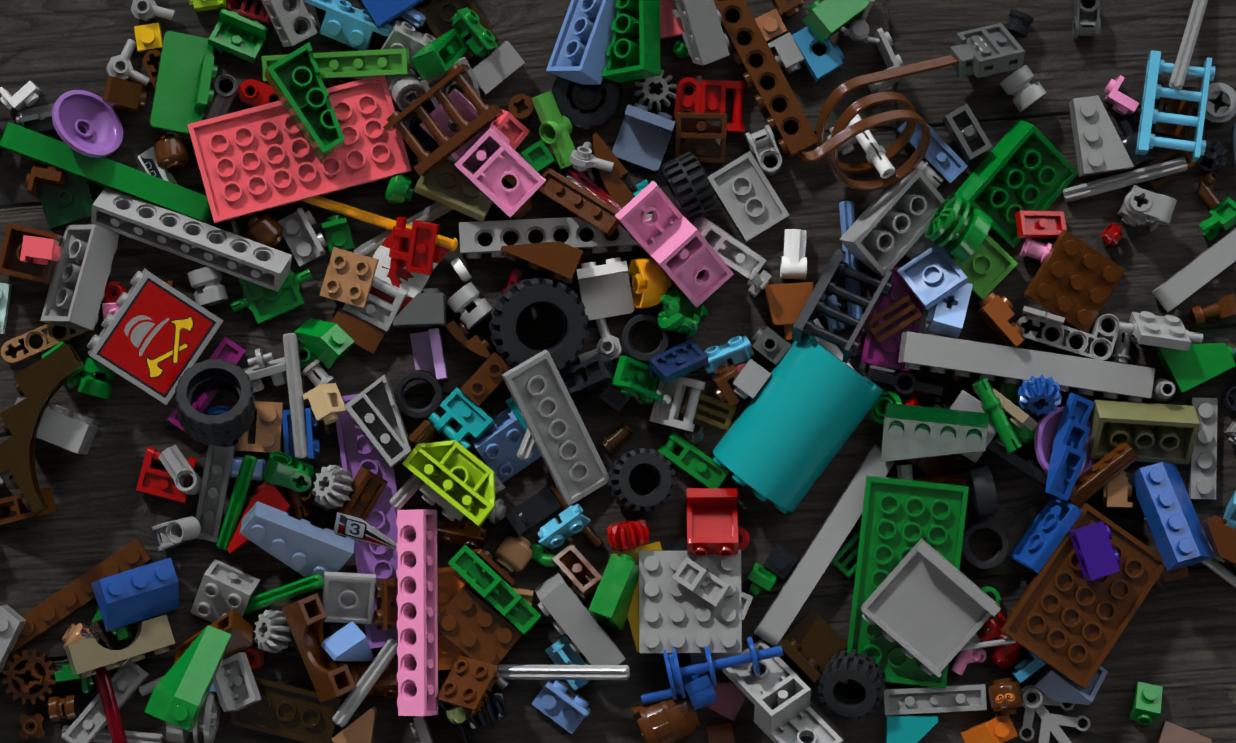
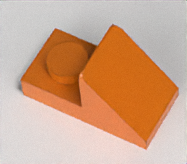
M1001 714L960 733L965 743H1003L1018 736L1009 715L1001 716Z

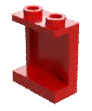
M687 488V555L693 554L697 557H703L707 554H719L720 556L728 557L738 554V488Z

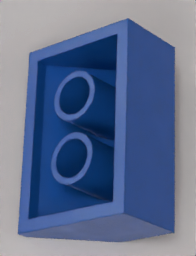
M171 557L91 583L106 632L179 609L178 579Z

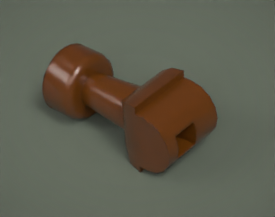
M1235 294L1221 297L1216 303L1202 308L1200 305L1190 307V315L1194 325L1204 324L1205 318L1219 316V319L1236 314Z

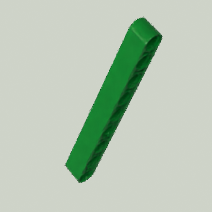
M7 123L0 141V147L7 151L47 166L60 168L61 171L77 177L78 175L83 176L87 181L108 187L210 225L213 217L206 195L104 157L85 156L76 152L64 142L19 125Z

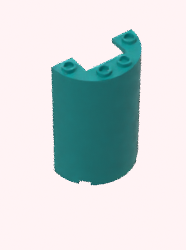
M805 335L801 343L794 341L773 369L767 381L755 397L749 401L712 452L715 455L713 461L721 467H727L734 473L732 478L740 485L745 486L747 483L755 489L752 493L760 500L765 502L766 499H769L784 514L788 511L793 512L884 390L866 376H862L849 365L842 362L815 338Z

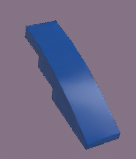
M1071 392L1053 443L1045 492L1066 501L1070 497L1087 455L1082 452V449L1091 430L1086 424L1095 405V402Z

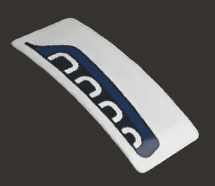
M154 146L138 155V159L147 174L178 185L171 173H167L166 170L158 167Z

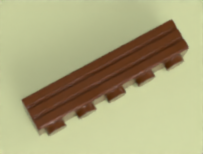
M1125 441L1077 478L1068 500L1073 505L1080 506L1139 459Z

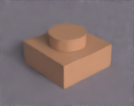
M777 9L755 18L766 42L787 33V29Z

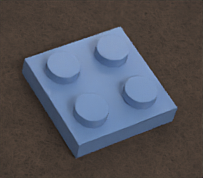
M937 245L929 248L897 270L898 275L926 310L969 282L967 276L946 250Z

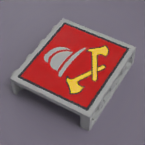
M144 268L142 273L137 271L130 281V284L133 286L129 292H123L116 302L118 308L114 314L109 313L102 322L101 326L104 329L100 335L97 336L95 334L87 345L89 348L87 353L95 360L167 405L175 393L180 376L195 364L223 320Z

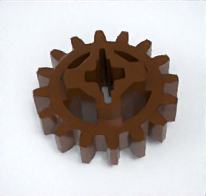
M28 649L22 650V657L20 654L15 653L13 654L15 661H6L9 669L2 670V673L7 675V679H4L2 684L9 685L5 692L14 693L12 700L15 701L21 697L22 704H27L29 699L32 704H37L38 697L44 701L47 699L46 692L51 694L55 691L51 684L58 683L53 678L54 672L58 670H52L51 668L55 663L54 660L46 661L47 653L38 656V649H34L30 655ZM28 660L23 669H16L21 662ZM40 664L43 666L46 674H43L39 668ZM31 672V675L38 679L29 682V678L22 674ZM15 680L20 684V689L17 687ZM38 684L44 685L40 691L32 694L35 686Z

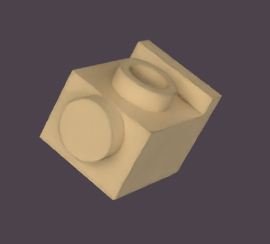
M336 383L320 384L302 395L304 400H309L311 410L317 421L324 420L326 425L339 420L338 416L347 411Z

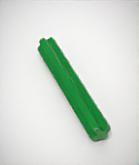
M245 455L242 460L216 544L220 549L227 550L234 536L257 462V458Z
M315 574L253 596L249 600L244 614H249L322 588L324 586L323 576Z

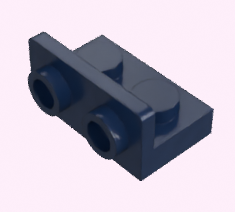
M690 339L650 358L649 376L653 380L660 377L667 384L707 365L708 356Z

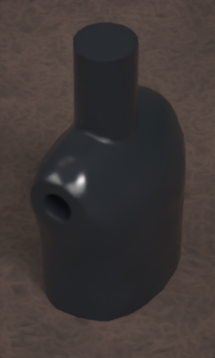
M1129 119L1120 122L1125 135L1121 141L1134 167L1155 158L1151 149H1149L1146 155L1135 154L1138 131L1134 132Z

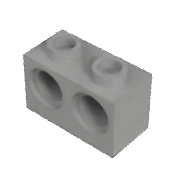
M283 0L262 1L283 47L294 46L318 33L315 28L316 21L312 14L308 13L304 5L305 0H289L290 8L288 11L283 7ZM296 21L301 25L299 34L294 30V23Z

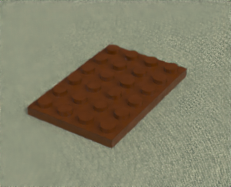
M1084 503L1080 508L1082 513L1069 531L1094 522H1104L1105 525H1108L1112 533V540H1110L1112 548L1118 552L1121 563L1118 564L1120 571L1092 581L1084 580L1068 532L1041 571L1035 575L999 629L1002 633L1083 689L1087 687L1165 569L1161 555L1087 503Z

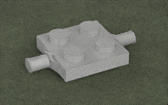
M1142 311L1141 313L1132 312L1129 320L1130 323L1118 321L1116 325L1117 332L1131 333V335L1137 338L1139 344L1189 351L1191 342L1201 344L1203 341V333L1189 332L1185 329L1181 319L1173 315H1166L1164 317L1147 311Z

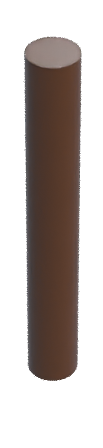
M554 483L549 489L565 510L569 506L565 504ZM589 524L585 525L581 532L593 547L596 548L602 541Z

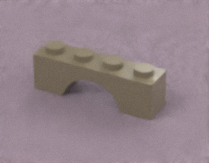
M167 614L138 623L134 640L122 650L106 649L99 645L93 637L64 647L73 676L80 674L82 679L95 675V669L105 666L106 671L120 667V661L128 658L131 663L145 659L144 653L153 650L155 655L170 651L169 645L175 644Z

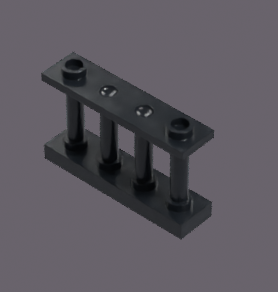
M837 248L792 327V339L801 343L805 335L809 336L812 334L843 348L842 362L848 363L852 355H857L861 346V342H859L884 296L889 297L894 283L891 282L892 272L887 270L881 281L849 267L848 263L845 262L846 252ZM844 275L876 289V292L872 299L869 300L837 286L836 280L838 276L843 277ZM834 295L866 310L859 320L827 306L826 302H824L827 296L831 297ZM822 314L855 330L848 340L815 325L814 319L816 315L821 316Z

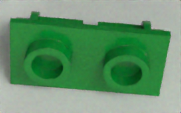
M468 7L457 10V14L450 19L453 22L452 26L457 29L462 39L469 34L472 36L466 44L481 59L490 53L489 50L499 47L495 42V36L492 32L481 25L479 16Z

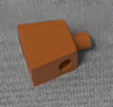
M813 282L771 284L764 288L772 326H783L784 340H793L792 327L813 291Z

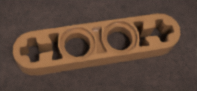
M48 323L5 342L1 347V356L7 362L19 363L53 348L61 341H70L90 331L74 329L76 332L72 334V329L65 327L66 335L61 339H57L53 335V329L57 325ZM36 334L43 338V345L38 349H34L30 345L31 337ZM11 345L15 348L25 345L29 351L27 354L26 350L18 351L16 358L7 354V352L11 351Z

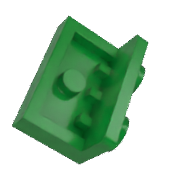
M221 9L219 21L208 39V45L255 64L267 41L268 28L262 23L249 20L234 11Z
M620 355L612 385L621 388L620 393L633 397L635 395L639 396L638 400L644 403L653 404V400L663 402L664 396L656 393L660 377L653 380L649 376L648 365L628 356Z

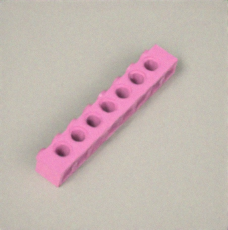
M397 510L398 543L396 551L398 554V569L396 577L398 579V594L396 602L398 605V620L396 626L398 630V716L438 715V700H436L438 695L437 510Z

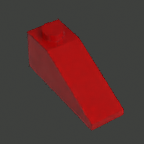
M265 482L254 490L256 495L251 498L243 517L257 501L284 512L290 510L292 504L277 485ZM242 519L227 548L230 554L236 552L250 541L240 534Z

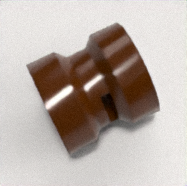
M76 694L67 695L66 698H60L59 696L49 697L48 710L51 722L61 721L62 718H67L68 720H76L78 718L79 702Z

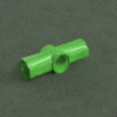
M551 90L531 98L542 123L539 127L541 139L551 145L560 169L572 165L573 163L569 159L572 151L576 149L570 137L572 132L570 120L566 116L561 115Z

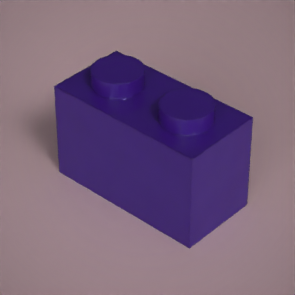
M1094 522L1068 531L1084 580L1092 581L1120 571L1118 566L1121 563L1118 552L1112 548L1110 542L1112 540V533L1108 525H1105L1104 522Z

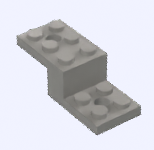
M762 639L754 644L755 651L770 648ZM747 648L740 654L749 653V648ZM780 657L758 661L759 669L765 671L760 677H756L751 672L753 670L752 663L722 669V672L755 705L754 722L774 743H804L800 740L802 736L812 737L813 741L811 743H843V739L810 707L811 689Z

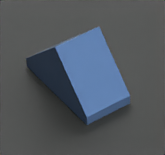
M353 621L321 643L323 649L334 661H372L373 659L366 635Z

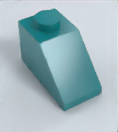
M885 715L884 743H918L938 723V717L936 715Z

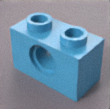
M808 27L792 35L804 57L803 62L815 82L842 67L843 53L837 45L833 47L829 38L821 44ZM820 44L825 48L826 53L822 56H817L813 53L812 47Z

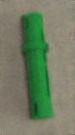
M987 377L972 384L983 404L981 406L982 410H986L989 413V417L1007 453L1020 448L1022 444L1019 442L1000 405L1002 401L999 397L995 396Z

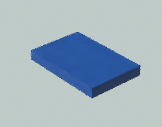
M1051 495L1009 554V557L1030 570L1039 573L1078 519L1082 510L1059 497Z

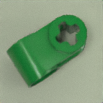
M274 451L269 455L263 472V479L273 485H280L297 492H304L311 487L314 467L306 460Z

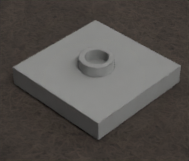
M324 571L322 605L327 615L324 622L350 623L353 621L355 624H372L376 574Z

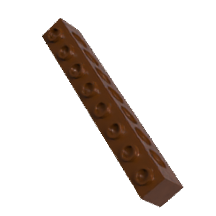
M714 0L716 9L719 10L722 16L721 26L723 33L728 37L734 50L731 52L732 58L737 66L742 65L745 71L742 76L749 88L753 86L757 94L754 96V99L759 109H765L768 118H766L767 124H769L772 132H777L780 138L777 142L782 153H788L789 157L792 158L798 154L799 150L805 151L817 145V137L745 0ZM729 12H735L739 16V21L729 23L725 15ZM741 34H746L750 37L751 42L745 46L740 45L737 37ZM752 56L760 57L763 62L762 66L758 68L752 67L749 64V58ZM764 78H769L773 81L774 87L771 90H765L761 87L760 81ZM777 100L784 102L786 106L785 111H774L772 103ZM789 122L794 123L797 126V133L793 135L787 134L784 131V125Z

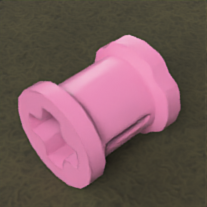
M1026 238L1020 256L1034 258L1042 264L1051 250L1052 244L1049 242L1044 244L1032 238Z

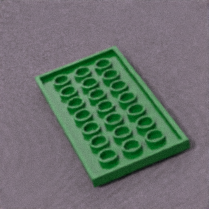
M866 475L847 653H850L851 649L857 650L859 654L862 651L866 652L869 658L871 656L876 658V664L880 663L883 667L882 672H885V682L946 689L948 665L941 671L942 676L940 678L935 674L932 676L928 675L920 667L922 663L916 657L913 659L907 657L900 650L903 647L896 640L893 643L882 635L883 629L877 624L872 626L862 617L864 613L861 611V606L921 538L960 570L969 486Z

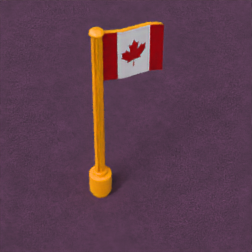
M322 196L302 200L303 202L392 231L393 226H396V220ZM406 224V228L412 229L411 225ZM391 232L372 257L379 259L374 276L399 289L402 287L409 291L399 310L401 312L417 294L422 292L431 275L405 271L407 264L405 260H401L400 268L390 267L391 257H389L390 248H393L394 235ZM438 234L433 270L449 250L454 252L457 249V238L451 239ZM404 238L402 249L404 251L409 250V238ZM371 286L369 293L393 304L394 297Z

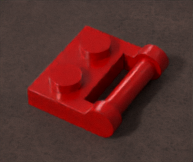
M701 80L700 113H725L726 90H733L732 123H727V132L744 133L745 124H742L743 90H746V82Z
M148 446L136 490L187 503L188 494H185L176 487L170 474L166 471L152 468L153 461L161 462L158 457L162 452ZM190 457L187 460L196 471L198 459ZM189 476L184 480L185 488L191 486L193 476Z

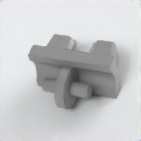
M260 348L255 349L256 357L247 359L250 367L243 368V371L250 377L253 393L264 389L262 378L271 375L274 386L287 383L285 357L274 360L272 352L263 355Z

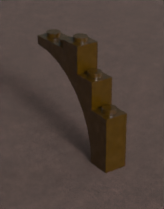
M69 344L62 346L15 374L14 378L17 382L14 383V386L22 397L25 395L26 398L0 413L3 419L0 421L3 429L8 435L12 434L11 438L0 443V474L11 473L9 476L10 482L15 489L21 490L24 498H22L23 504L29 512L33 511L34 514L48 509L40 491L35 471V444L39 425L46 408L57 391L68 379L84 368L73 346Z

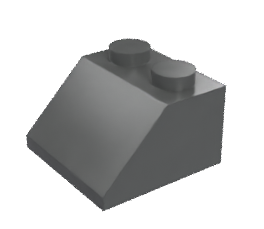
M438 288L424 289V293L417 294L393 319V325L396 328L446 327L447 296L441 293Z

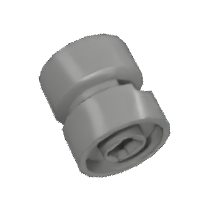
M1027 64L1000 83L1007 95L1014 96L1012 102L1020 112L1047 93L1040 82L1033 81L1034 74Z
M411 68L410 74L387 75L386 77L390 94L398 108L402 111L426 93L419 78Z
M207 266L187 274L191 287L196 289V292L193 294L195 302L200 306L208 307L229 299L225 285L220 284V281L223 279L221 271Z
M472 282L463 286L446 302L454 313L461 314L460 320L468 330L480 323L492 310V306L485 298H479L480 292ZM475 303L477 307L468 313L466 308Z

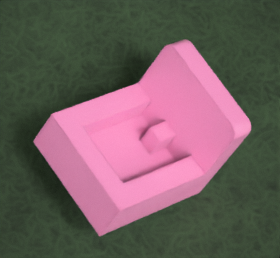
M1120 75L1116 80L1111 79L1104 90L1107 93L1104 101L1113 105L1112 109L1117 113L1131 115L1135 112L1139 103L1118 91L1124 80V77Z

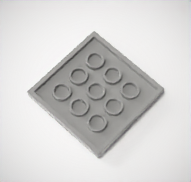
M741 550L738 551V554L728 557L720 556L719 554H707L703 557H697L693 554L687 555V551H639V653H663V650H666L667 653H672V648H675L676 653H705V646L710 648L711 653H742ZM685 557H688L732 587L719 608H716L672 578Z

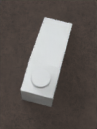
M705 217L697 218L692 224L721 259L748 278L754 270L759 272L766 262V259Z

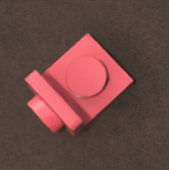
M501 109L504 114L492 123L510 139L509 145L515 150L530 130L510 112Z

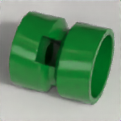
M87 357L83 370L86 376L81 378L78 392L110 400L113 390L111 380L116 379L117 373L99 361ZM96 372L104 373L103 381L94 379Z

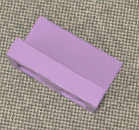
M434 328L428 329L429 331L410 334L415 369L431 372L436 377V380L448 379L440 329ZM421 379L417 380L418 384L427 383L426 381Z

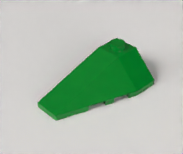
M207 625L155 686L145 713L183 729L193 731L232 634Z

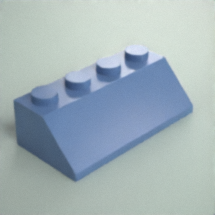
M571 0L546 72L582 85H601L603 79L601 77L603 68H606L608 56H606L607 46L611 45L613 31L611 30L612 20H615L618 10L615 7L616 0Z

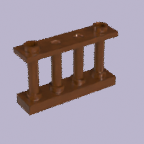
M457 63L445 72L447 74L445 78L401 113L396 111L386 119L388 123L383 126L385 131H393L396 128L416 154L419 164L413 168L419 176L427 175L504 114L498 105H486L463 75L470 69L466 64L459 66ZM454 81L477 109L476 114L478 117L472 122L464 119L443 91ZM434 97H436L458 126V133L451 138L443 133L424 108V105ZM414 113L419 116L438 142L437 146L439 148L432 153L425 151L404 123Z

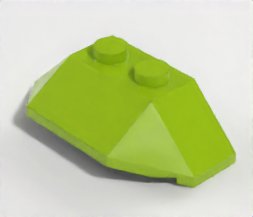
M456 440L419 443L402 463L479 527L495 507V472Z

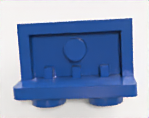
M306 408L308 458H302L301 460L316 459V454L320 453V440L315 438V428H319V420L317 421L311 408ZM282 410L284 453L295 457L290 410Z

